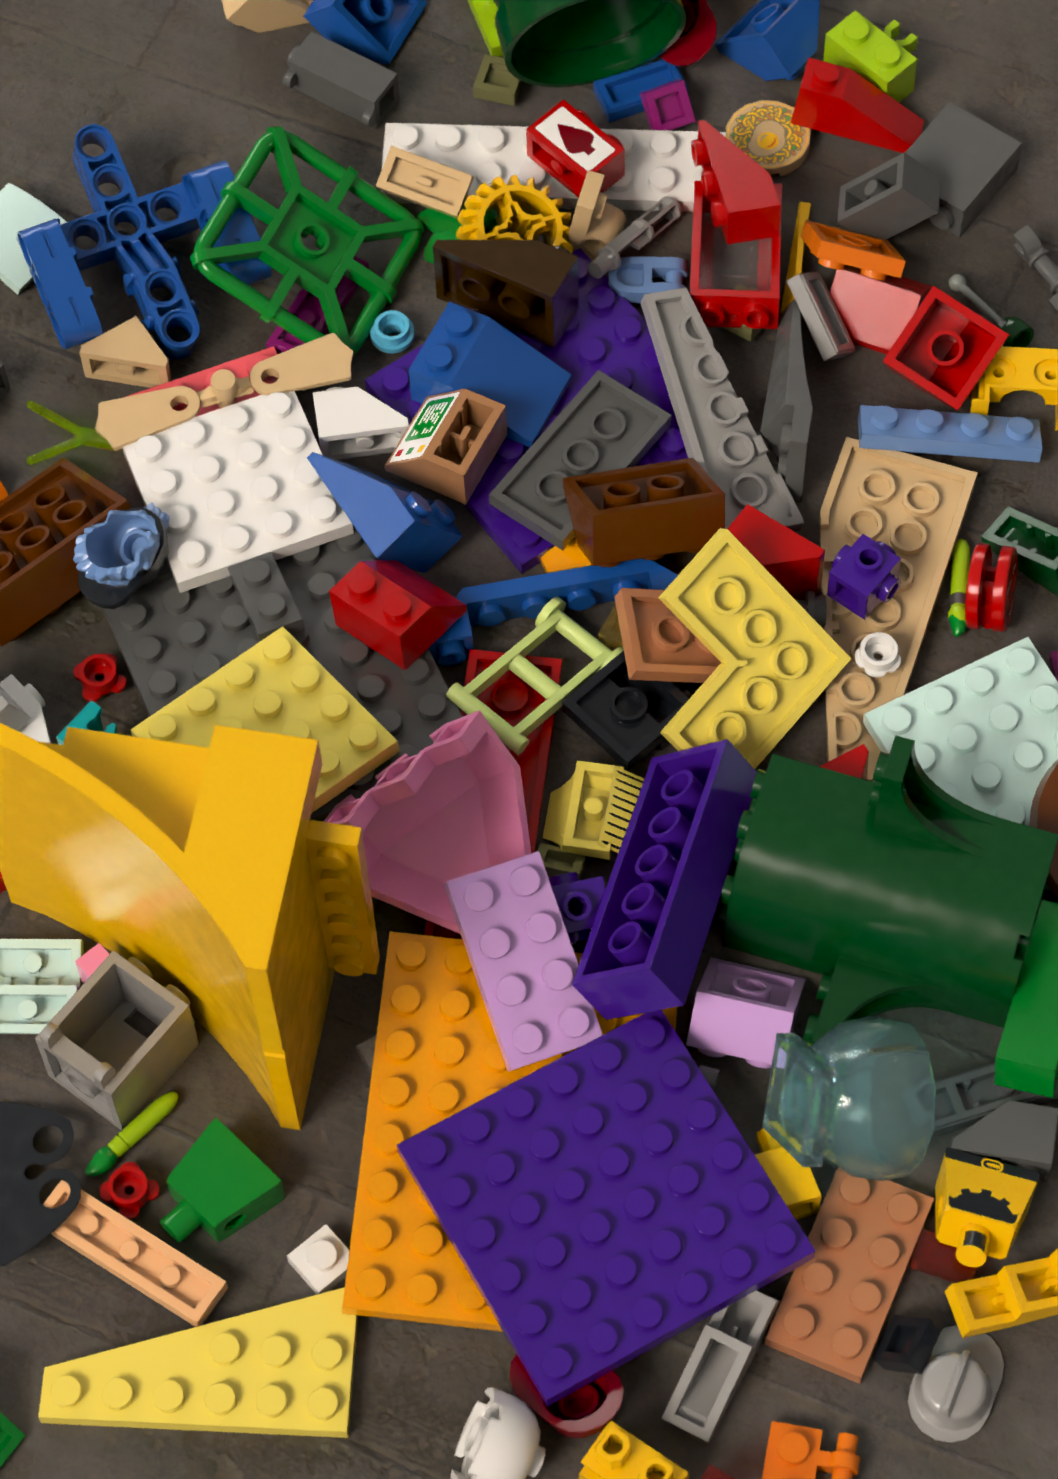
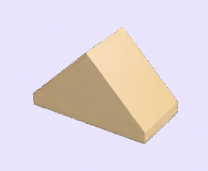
M137 316L81 346L79 353L84 374L87 378L147 388L172 381L167 357Z

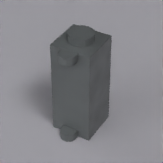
M312 31L302 44L294 46L289 54L287 61L289 69L283 77V84L285 86L294 88L353 117L368 127L377 129L400 100L396 72Z

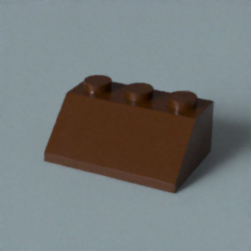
M693 457L563 478V489L578 547L593 566L614 567L621 564L622 561L639 558L657 560L663 558L665 554L682 551L698 553L720 528L725 529V493Z

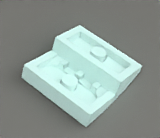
M8 183L0 191V280L18 295L33 280L21 247L17 242V232L59 218L60 224L66 223V221L29 193Z
M0 939V1034L38 1035L82 986L75 962L84 955V941L82 939Z

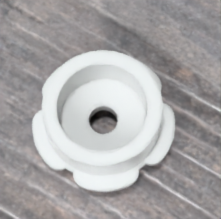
M871 633L861 641L860 648L855 651V662L858 667L865 669L867 675L877 678L883 677L887 672L893 673L899 668L901 663V656L898 655L899 646L894 638L886 633ZM880 654L882 659L877 660L874 658V655Z

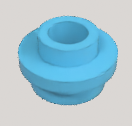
M390 310L381 313L376 318L370 330L373 345L378 350L385 353H399L409 348L413 343L415 331L413 323L406 315L399 311ZM389 333L398 334L396 336H387Z

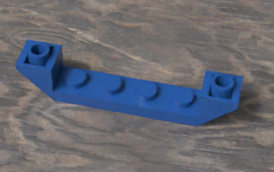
M639 558L622 561L621 564L614 567L591 565L465 587L461 589L455 598L466 604L467 611L428 649L436 665L454 666L467 660L470 649H474L471 626H494L503 620L520 617L537 618L543 607L557 596L566 602L565 610H585L594 604L615 601L614 597L621 588L665 590L678 575L653 560Z

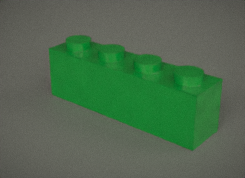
M1042 900L997 1050L994 1085L1053 1098L1058 1083V903Z

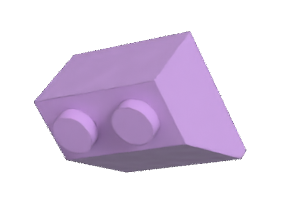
M711 957L696 992L686 1045L696 1047L699 1052L711 1057L731 1055L744 1058L747 1063L759 1068L783 1067L790 1048L806 979Z

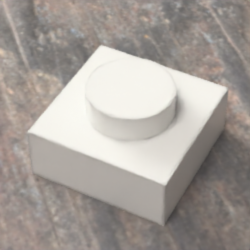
M326 1224L287 1255L290 1265L316 1294L330 1291L346 1278L349 1249Z

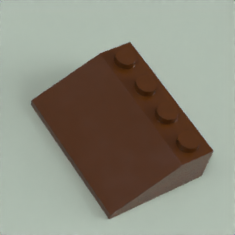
M64 457L0 501L1 647L8 642L22 637L29 627L46 615L57 612L63 606V603L81 591L78 586L79 570L76 569L78 563L73 561L78 535L84 534V529L91 527L93 524L104 523L110 510L124 511L132 508L127 499Z

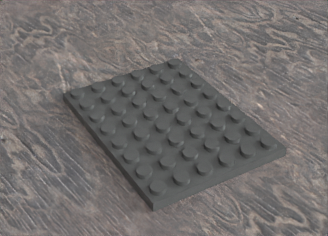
M354 525V534L275 560L303 619L305 630L292 634V636L398 741L400 751L311 814L310 820L322 822L335 805L350 794L356 800L361 798L367 790L374 787L378 782L374 776L405 753L411 757L417 755L425 747L432 745L434 742L429 735L444 724L462 717L457 705L446 698V693L449 689L429 649L405 671L335 624L329 590L360 561L380 560L375 557ZM167 559L157 578L150 584L139 587L125 605L116 609L102 608L149 717L259 643L230 576L180 593Z

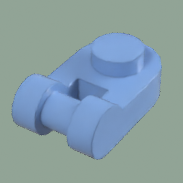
M679 257L621 258V266L616 271L608 272L609 287L614 293L625 297L629 303H640L644 294L685 288L683 281L687 277V262ZM652 278H662L665 282H652Z

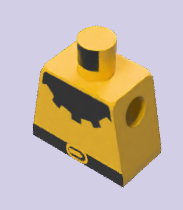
M946 1147L935 1185L936 1239L940 1243L957 1247V1260L968 1267L982 1266L986 1262L987 1256L996 1259L1007 1258L1029 1211L1040 1173Z

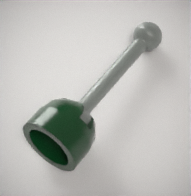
M955 274L951 276L949 287L953 291H960L998 328L1009 334L1003 346L1026 348L1030 344L1034 336V330L1024 320L1015 316L1002 319L966 285V279L963 275Z

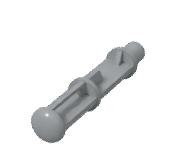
M669 196L663 197L640 218L632 222L629 227L598 251L597 258L588 265L589 273L594 278H601L608 271H616L621 266L620 254L631 246L640 250L650 243L654 237L681 216V207L677 200ZM658 206L660 213L649 222L643 219ZM663 218L670 220L654 234L653 227Z

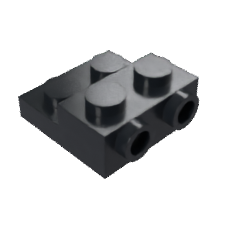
M623 650L562 702V711L624 767L625 770L629 771L654 748L658 747L662 751L670 744L660 732L691 698L692 694L681 684L674 685L672 682L629 680Z

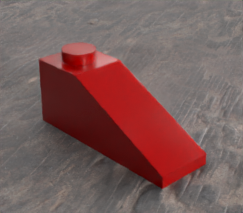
M808 57L791 124L904 153L921 135L925 120L852 69Z

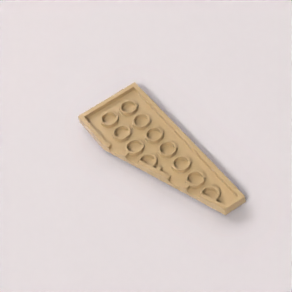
M846 437L825 495L819 518L820 547L825 550L822 595L826 597L827 613L824 630L851 657L847 665L825 689L827 760L830 761L864 744L869 750L867 780L874 782L872 780L881 751L863 724L864 714L906 694L976 484L978 473L901 451L859 448V440ZM862 534H865L875 542L881 541L887 544L901 558L898 576L901 579V585L889 602L884 603L881 601L865 620L827 595L829 572L832 569V563L836 555L845 545L848 544L852 547ZM882 632L890 635L899 646L898 655L901 656V663L899 668L893 673L887 672L885 676L878 678L871 677L865 673L864 668L857 666L855 651L860 648L861 641L867 635ZM875 654L874 658L880 660L882 655Z

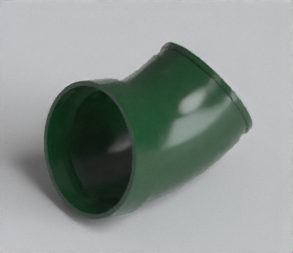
M493 0L498 8L495 16V26L508 71L525 83L544 87H571L591 84L594 81L641 67L661 55L674 44L683 32L686 24V13L682 0Z

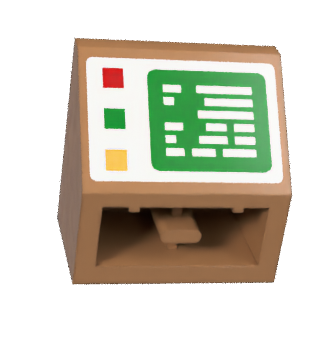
M467 389L427 396L386 462L385 471L466 505L507 436L506 405Z

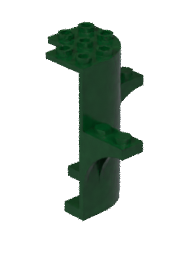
M896 735L890 753L880 752L872 779L874 782L772 754L767 771L758 769L750 795L753 798L750 811H743L736 838L739 839L734 856V862H736L733 876L727 875L720 897V903L723 904L717 926L725 928L724 947L823 975L816 1000L824 1003L819 1016L810 1014L803 1042L811 1044L808 1061L817 1062L827 1068L837 1046L854 1028L873 1016L895 1009L909 1007L938 1009L1004 1028L1058 841V834L989 815L955 799L937 786L924 772L915 754V741Z

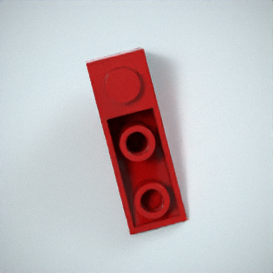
M705 120L698 121V139L691 141V153L694 165L702 166L701 184L704 196H711L713 200L711 202V215L714 227L722 228L727 245L779 237L781 204L770 173Z

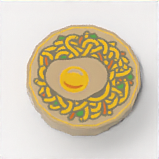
M761 100L746 104L733 113L726 125L725 137L770 174L779 173V177L790 174L803 164L809 154L810 128L791 124L794 107L785 103Z

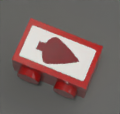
M564 99L526 129L527 156L578 198L588 170L605 175L600 190L601 193H604L625 176V149L621 142L614 135L604 133L593 124L586 112L581 109L576 110Z

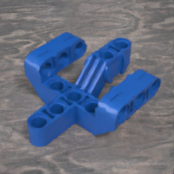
M97 124L86 125L76 134L72 157L94 213L60 224L59 218L17 232V242L29 266V271L62 348L66 350L86 343L104 333L93 305L94 293L91 286L86 288L80 271L114 260L124 274L123 283L128 298L135 296L144 318L140 322L148 332H152L156 344L166 357L174 360L185 359L192 354L196 347L200 331L196 315H199L200 312L195 301L190 300L182 281L181 266L177 257L171 258L160 243L189 234L198 228L201 231L203 230L222 199L220 192L225 183L234 179L232 170L224 160L183 175L179 184L138 197L109 130ZM87 144H96L104 150V153L93 157L87 155L82 148ZM103 183H112L121 192L115 196H107L98 187ZM160 208H168L176 213L177 218L173 221H163L158 218L155 212ZM237 208L214 247L259 241L260 237L250 213L243 208ZM120 222H128L135 226L137 232L133 235H122L117 232L115 225ZM80 236H87L95 241L96 246L89 250H83L77 247L73 241ZM258 258L218 264L248 285L267 279L272 275L271 267ZM158 287L166 288L171 292L173 298L166 302L157 301L152 297L150 291ZM174 327L183 328L187 331L190 338L185 342H176L170 339L167 331Z

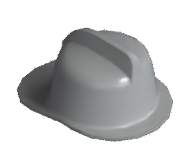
M957 1325L945 1327L940 1333L922 1374L914 1375L908 1397L911 1418L920 1431L932 1439L947 1443L967 1440L979 1432L987 1420L1002 1381L1004 1369L1001 1350L990 1335L984 1333L962 1338Z

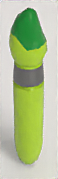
M962 538L957 540L952 553L951 608L948 612V620L955 637L961 636L967 629L965 602L970 568V547L968 542Z

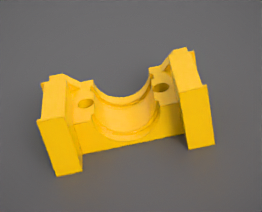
M1002 346L971 392L970 413L988 415L989 402H1000L1003 396L1013 391H1032L1043 397L1045 405H1055V431H1058V349Z

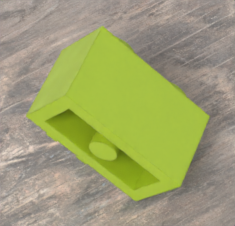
M855 10L825 34L823 61L852 69L900 103L914 91L917 58L911 53L917 49L918 37L911 33L904 40L894 41L893 39L900 32L899 22L894 19L882 32Z

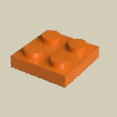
M805 220L801 238L809 247L810 252L816 258H819V264L835 270H844L845 265L861 268L860 273L876 280H886L887 275L901 278L906 261L888 240Z

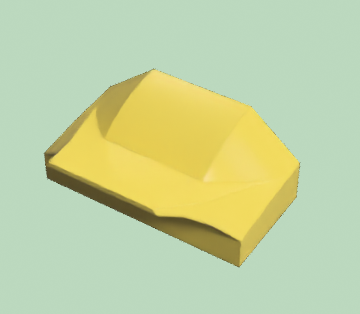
M577 760L576 769L571 779L550 793L543 832L544 839L558 844L563 852L610 860L612 850H610L611 842L606 847L597 845L608 806L613 765ZM616 766V767L621 768L622 773H623L624 767H622V766Z

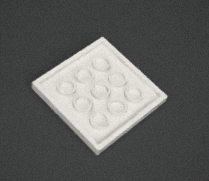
M295 391L259 395L194 417L190 421L158 434L141 437L137 442L123 447L124 455L144 505L148 506L152 502L162 512L170 516L166 529L169 544L167 562L180 593L229 577L228 567L272 552L274 559L278 560L354 534L352 522L307 459L312 452L321 455L322 452Z

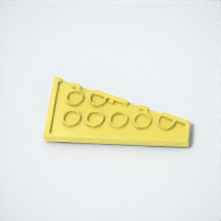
M343 1287L44 1367L38 1418L41 1423L348 1438L358 1315L342 1314L345 1289Z

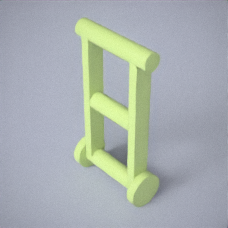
M558 596L551 599L543 607L536 618V628L465 687L456 682L446 693V698L455 703L467 715L480 710L501 741L517 755L522 753L529 744V739L526 737L561 708L562 702L624 650L622 646L614 651L610 650L564 613L566 602ZM555 631H558L593 659L592 662L562 687L524 658ZM508 670H511L547 699L515 727L511 726L476 698Z

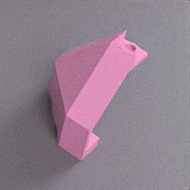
M480 710L441 726L429 735L434 742L432 745L425 747L417 755L411 757L407 753L402 755L374 776L378 782L374 787L367 790L361 798L356 800L350 794L335 805L323 821L362 827L372 897L459 934L461 933L444 883L531 854L520 766Z

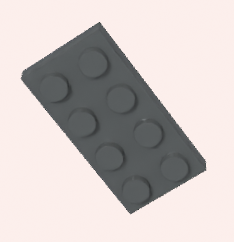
M598 370L489 494V504L563 551L575 537L563 489V478L635 467L671 426V414Z

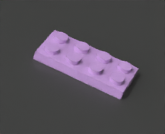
M539 851L444 883L508 1072L577 1049L602 1036L593 1006L572 986L579 965Z

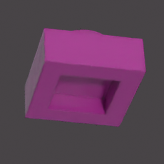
M677 79L640 92L650 130L670 131L695 122L684 80Z

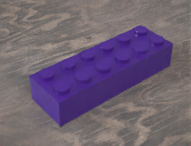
M728 739L651 759L572 986L606 1020L685 1004L739 840L736 838L743 811L749 809L752 801L750 795L757 773Z

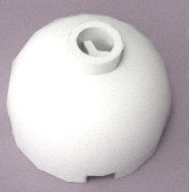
M488 1387L484 1391L490 1398L488 1404L477 1401L463 1428L455 1456L460 1458L465 1456L461 1473L452 1469L451 1479H525L527 1475L534 1478L538 1474L545 1457V1448L538 1446L540 1428L535 1414L526 1403L513 1395L493 1387Z

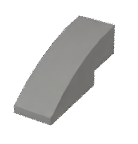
M756 1290L713 1314L709 1324L705 1325L661 1419L709 1442L739 1388L774 1318L780 1301Z

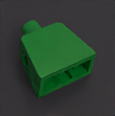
M216 1117L168 1176L166 1182L170 1195L178 1205L160 1220V1224L179 1244L198 1226H201L215 1241H223L286 1198L282 1180Z

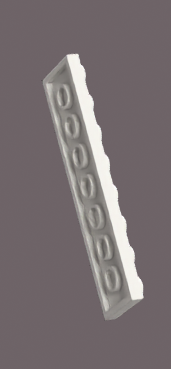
M417 123L385 124L382 168L392 145L472 175L474 179L466 200L469 195H476V190L481 184L485 183L491 187V182L498 176L507 184L510 176L517 174L521 185H525L529 178L534 177V188L539 191L544 186L550 185V193L547 197L551 200L563 197V204L560 208L576 209L579 199L527 156L526 129L528 127ZM601 129L607 135H614L625 149V176L604 192V194L608 195L606 203L620 210L648 211L661 198L669 196L677 200L680 204L681 212H693L695 181H701L702 166L694 165L691 153V141L698 139V131ZM720 132L723 136L726 135V132ZM381 191L397 203L416 204ZM658 206L653 211H659Z

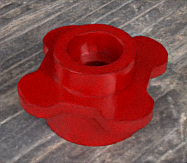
M93 654L75 666L73 675L76 680L81 681L84 688L82 695L86 701L98 702L101 696L111 692L121 693L126 688V678L118 673L116 667L118 661L113 654ZM100 675H103V676H104V679H103V680H101V681L96 680V677H97V676H100Z
M126 1162L111 1174L108 1182H104L101 1185L99 1193L104 1202H112L119 1209V1214L129 1220H134L139 1216L142 1206L149 1200H155L159 1196L160 1187L157 1181L147 1179L137 1163ZM128 1187L134 1188V1193L127 1195L125 1190Z

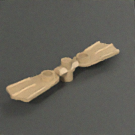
M330 333L258 362L250 372V380L249 377L235 378L231 371L222 369L212 375L210 386L197 393L189 387L176 386L100 402L98 404V418L95 429L117 451L137 442L141 437L152 436L190 421L198 414L200 405L202 408L217 404L219 408H223L237 403L238 397L254 393L253 389L261 395H270L275 392L286 393L308 390L350 381L353 350L347 347L335 333ZM268 376H275L278 378V380L272 384L263 382V380ZM179 403H184L188 405L187 408L182 411H176L173 409V407Z

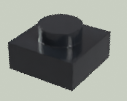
M894 1315L873 1360L885 1370L922 1374L942 1329L931 1319Z

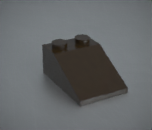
M436 240L433 245L436 295L438 299L447 303L450 301L488 316L503 327L555 348L579 309L577 256L572 255L563 247L550 246L539 240Z

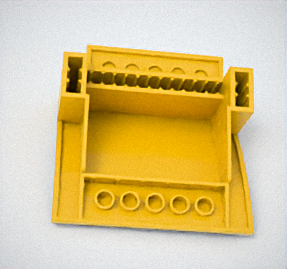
M0 723V872L11 903L44 914L100 943L111 952L115 951L126 960L130 957L138 959L151 971L152 979L164 988L168 984L177 987L190 1000L191 1015L223 1046L247 1075L269 1106L280 1127L301 1130L335 970L347 976H360L363 973L376 975L380 959L362 827L310 820L322 768L319 740L215 725L210 747H202L67 727L64 743L60 745L36 741Z

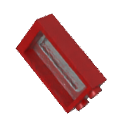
M695 181L690 296L706 327L741 328V325H746L753 329H778L782 184L773 183L781 204L779 237L727 245L722 228H715L711 215L712 197H705L701 181Z

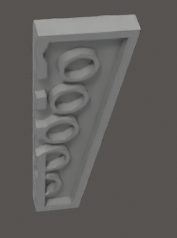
M687 288L644 294L640 302L687 456L688 458L693 457L725 493V529L731 525L744 507L749 504L792 531L800 530L804 524L803 518L781 474H776L766 454L768 448L762 436L756 435L747 417L749 411L742 397H737L727 377L729 371L720 353L714 348L713 339Z

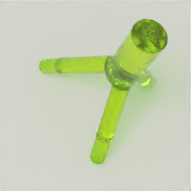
M29 400L26 403L28 409L75 435L72 439L27 457V464L33 465L80 445L115 451L107 440L96 432V429L78 426L33 400Z

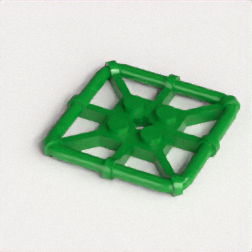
M273 126L267 128L266 133L256 141L233 181L225 183L220 192L222 199L197 238L193 250L194 253L190 256L193 268L199 270L209 281L260 313L259 319L267 324L272 321L302 342L307 343L325 335L281 307L293 283H296L319 298L329 333H335L347 347L353 350V355H355L363 346L376 318L381 314L385 305L392 304L397 292L395 288L416 253L421 240V234L425 230L421 219H416L405 207L358 177L356 169L350 165L347 168L343 167L297 135L284 130L282 126ZM270 152L274 154L286 192V196L278 209L248 190ZM292 153L337 183L327 202L302 186ZM347 191H350L394 222L362 226L337 208ZM237 208H243L268 225L259 241L214 247ZM309 234L316 238L314 245L320 250H310L305 247L301 237L306 238ZM399 237L403 239L382 277H379L353 259L362 243ZM258 258L281 273L283 277L269 299L218 264ZM343 275L367 290L370 296L349 334L335 292Z

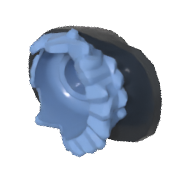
M151 502L144 508L133 507L124 511L110 510L104 523L93 524L91 527L85 528L84 534L78 535L76 538L75 555L73 561L78 563L76 565V569L79 570L78 586L85 598L101 608L116 609L125 605L139 587L153 582L162 570L168 556L169 544L166 529L170 516L162 512L159 507H156Z

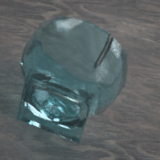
M871 1016L840 1022L812 1046L804 1042L796 1033H777L762 1127L803 1167H822L824 1160L833 1169L853 1177L884 1181L908 1176L924 1161L934 1131L936 1086L929 1052L924 1051L926 1048L925 1043L912 1024Z

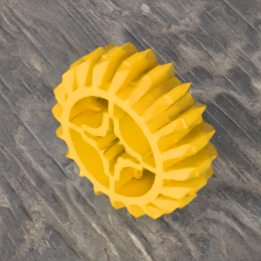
M517 174L510 176L507 184L500 176L493 179L490 184L491 187L483 183L477 188L476 195H469L464 203L466 209L461 210L458 215V222L462 225L456 231V238L459 240H537L539 235L545 234L548 245L563 247L570 253L573 251V246L567 242L570 227L566 226L571 220V213L558 211L563 204V197L553 200L548 198L550 185L544 186L539 191L534 188V177L529 178L525 185L520 184ZM496 208L498 213L496 219L497 226L494 227L491 233L485 234L484 216Z

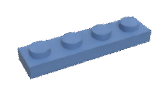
M860 405L859 448L1038 463L1040 461L1043 448L1038 419L989 416L978 413L940 412L931 409L892 408L889 406Z

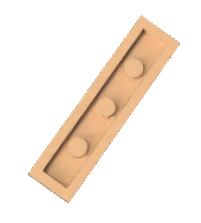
M61 1180L43 1205L48 1208H57L63 1205L70 1195L69 1185ZM81 1190V1198L74 1211L51 1233L52 1236L195 1327L201 1326L228 1289L225 1280Z

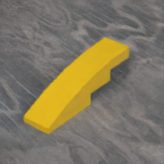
M1058 1249L1047 1258L1004 1266L996 1275L952 1283L945 1290V1294L962 1338L1058 1315Z

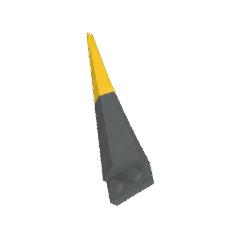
M799 202L760 430L779 461L777 474H781L794 501H802L813 406L803 355L801 313L787 280L801 273L805 247L801 233L805 220L809 221L811 203Z

